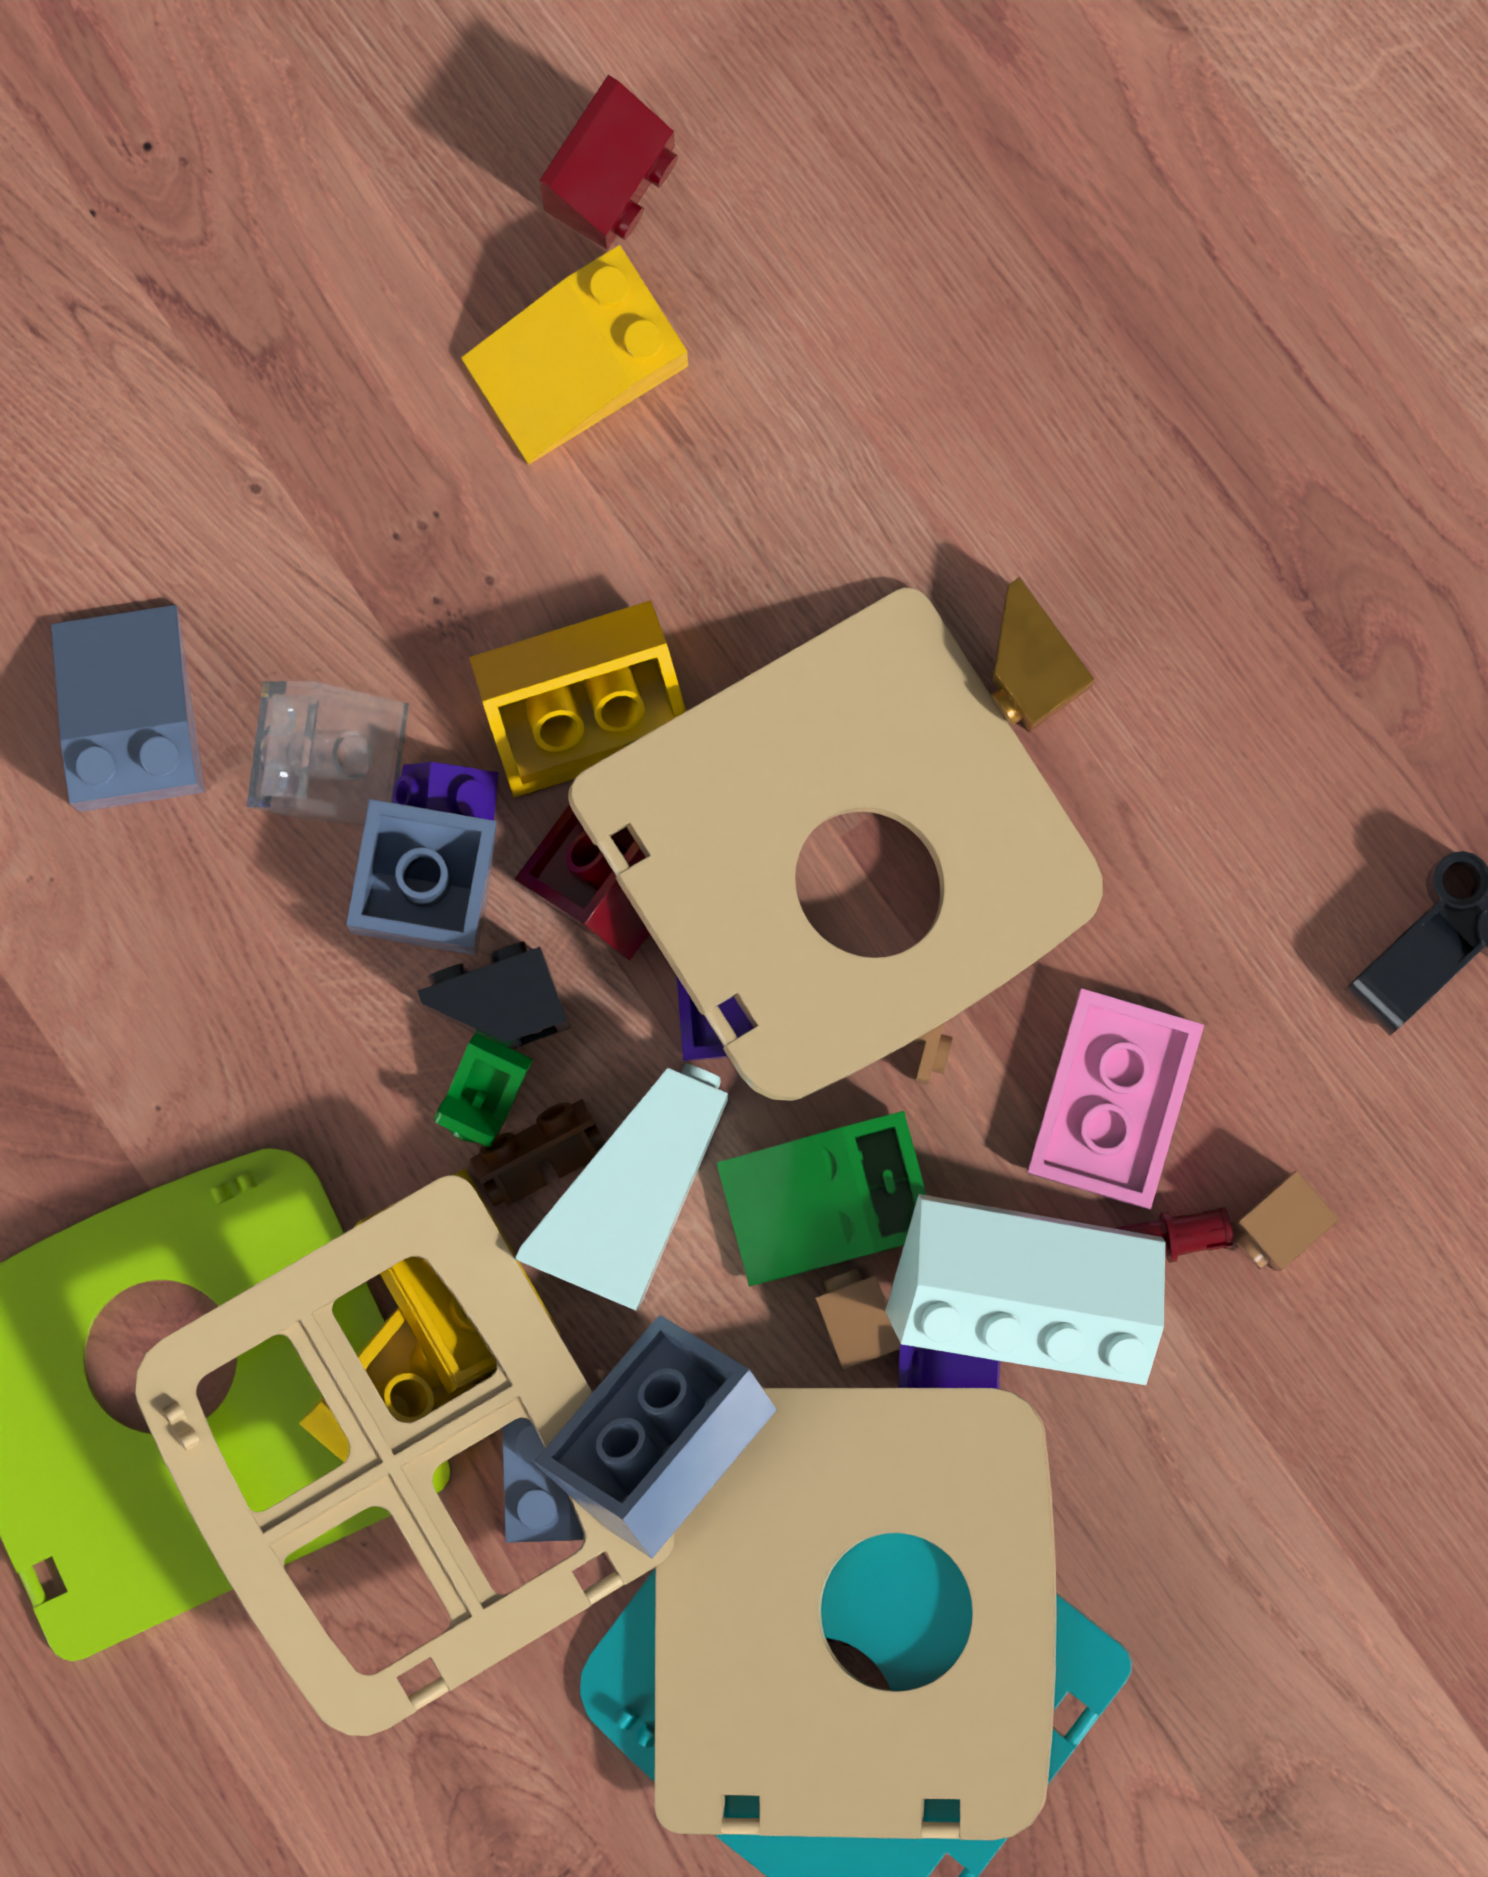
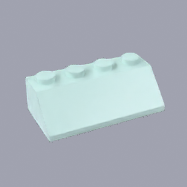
M919 1194L885 1312L900 1343L903 1345L1146 1385L1164 1328L1165 1241L1159 1236Z

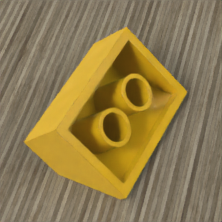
M651 600L469 657L513 798L575 779L584 770L686 712L669 649Z

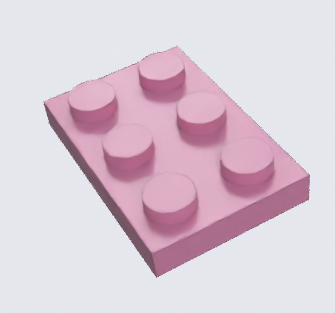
M1081 988L1026 1174L1150 1210L1204 1024Z

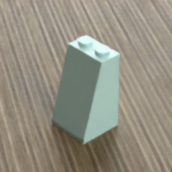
M688 1063L684 1064L681 1073L667 1068L521 1245L515 1260L635 1311H639L728 1101V1093L718 1089L721 1078Z

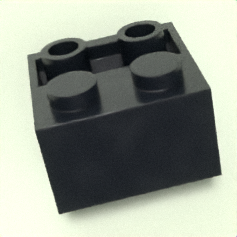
M525 941L511 944L489 953L491 964L469 972L468 968H465L464 963L436 971L427 976L430 986L417 991L421 1003L431 1013L474 1033L481 1034L510 1049H515L571 1029L541 947L529 950Z

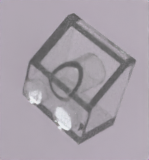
M263 681L246 807L295 818L365 826L369 799L393 803L394 787L400 774L409 704L316 681Z

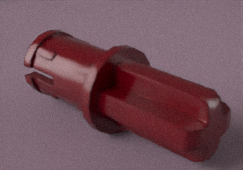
M1225 1207L1171 1217L1169 1212L1160 1213L1159 1220L1114 1228L1162 1237L1165 1241V1257L1169 1263L1177 1262L1180 1255L1205 1250L1232 1248L1233 1246L1231 1221Z

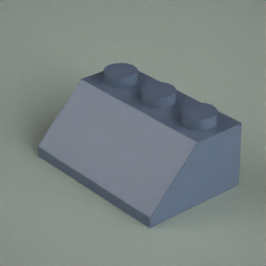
M659 1315L534 1462L540 1470L607 1530L652 1559L777 1409L750 1369Z

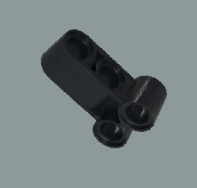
M1465 851L1454 852L1433 865L1428 872L1426 880L1427 893L1433 905L1345 989L1389 1036L1408 1021L1479 952L1488 957V897L1486 896L1488 894V867L1484 860L1474 853ZM1448 866H1462L1473 876L1474 888L1469 898H1453L1444 889L1442 878Z

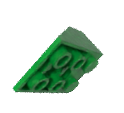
M904 1111L717 1162L749 1287L904 1246L918 1195H927Z

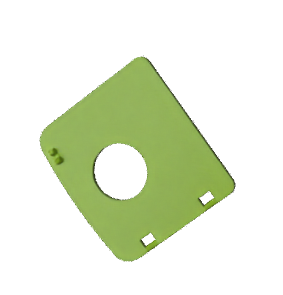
M272 1148L261 1149L195 1172L97 1213L0 1263V1537L16 1573L18 1572L50 1648L55 1655L64 1660L78 1661L85 1659L233 1590L193 1520L157 1448L152 1434L124 1425L110 1415L96 1398L86 1371V1345L93 1323L102 1309L115 1296L132 1286L156 1280L176 1281L198 1289L220 1306L344 1234L345 1232L321 1179L309 1162L291 1151ZM366 1281L338 1297L332 1305L333 1315L357 1355L385 1322L368 1282ZM280 1334L268 1338L237 1356L235 1376L230 1390L219 1407L206 1418L213 1438L248 1507L255 1512H262L344 1463L299 1424L322 1395L291 1341L286 1336ZM449 1459L440 1464L433 1474L432 1483L436 1493L443 1490L450 1480L451 1467ZM380 1506L366 1508L290 1553L286 1557L284 1565L391 1516V1514ZM52 1557L68 1592L48 1601L33 1565Z

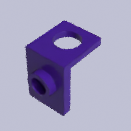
M900 1343L898 1388L1000 1389L1001 1361Z

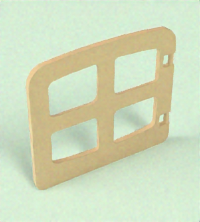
M448 1175L433 1181L163 1338L145 1354L136 1372L135 1395L137 1403L157 1448L219 1567L265 1641L320 1719L328 1726L346 1735L370 1736L389 1729L428 1703L455 1689L592 1606L598 1600L658 1566L669 1557L674 1546V1535H672L651 1559L607 1530L569 1496L584 1532L583 1543L574 1554L506 1594L496 1593L485 1578L434 1489L432 1482L436 1468L446 1460L518 1418H526L531 1421L546 1448L593 1392L477 1192L467 1180L459 1176ZM409 1257H420L426 1260L455 1297L495 1358L497 1366L495 1373L491 1377L417 1421L402 1423L390 1414L335 1319L332 1305L338 1297ZM280 1334L286 1336L291 1341L349 1443V1455L346 1461L339 1467L262 1512H255L248 1507L213 1438L196 1396V1389L199 1381L208 1373L268 1338ZM372 1506H380L386 1509L396 1522L447 1610L450 1624L443 1633L376 1673L365 1675L356 1672L327 1635L286 1573L284 1561L293 1551L362 1510ZM604 1552L615 1572L587 1589L582 1590L572 1571ZM430 1657L441 1677L407 1696L397 1677Z

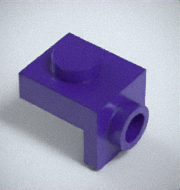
M437 762L403 765L401 776L395 784L393 803L494 821L499 772Z

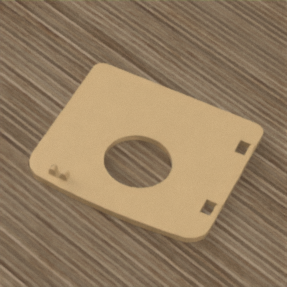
M902 588L892 592L584 770L574 779L568 793V801L572 811L593 844L597 845L617 876L615 879L701 1015L704 1014L722 1042L723 1050L742 1079L755 1092L772 1100L793 1101L801 1099L882 1059L950 1020L1011 980L1087 923L1096 913L1103 896V878L1095 857L1006 718L995 705L990 693L931 601L924 593L914 588ZM851 812L881 814L909 828L924 843L937 868L940 882V901L934 922L919 943L902 953L888 957H862L835 947L813 928L806 918L798 899L795 882L796 865L799 853L806 839L823 822L835 816ZM625 827L628 828L646 857L632 867L628 865L611 838V835ZM733 996L754 1028L739 1038L718 1007V1005Z
M762 1388L777 1411L673 1533L674 1546L669 1557L656 1566L655 1812L657 1819L664 1828L678 1834L907 1839L940 1838L960 1840H997L1017 1835L1033 1824L1044 1807L1047 1797L1053 1734L1057 1626L1056 1561L1051 1480L1043 1421L1031 1403L1014 1392L995 1388ZM886 1533L914 1535L926 1539L941 1548L961 1570L967 1582L972 1600L973 1616L971 1631L959 1659L943 1676L934 1682L912 1690H885L871 1686L853 1676L841 1665L831 1651L822 1625L821 1604L823 1591L827 1579L837 1562L858 1543ZM725 1795L760 1796V1818H725ZM924 1799H960V1822H925Z

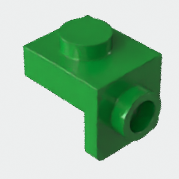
M475 1032L466 1047L448 1093L436 1111L433 1119L434 1122L447 1128L460 1140L471 1143L477 1142L483 1146L491 1147L508 1120L533 1059Z

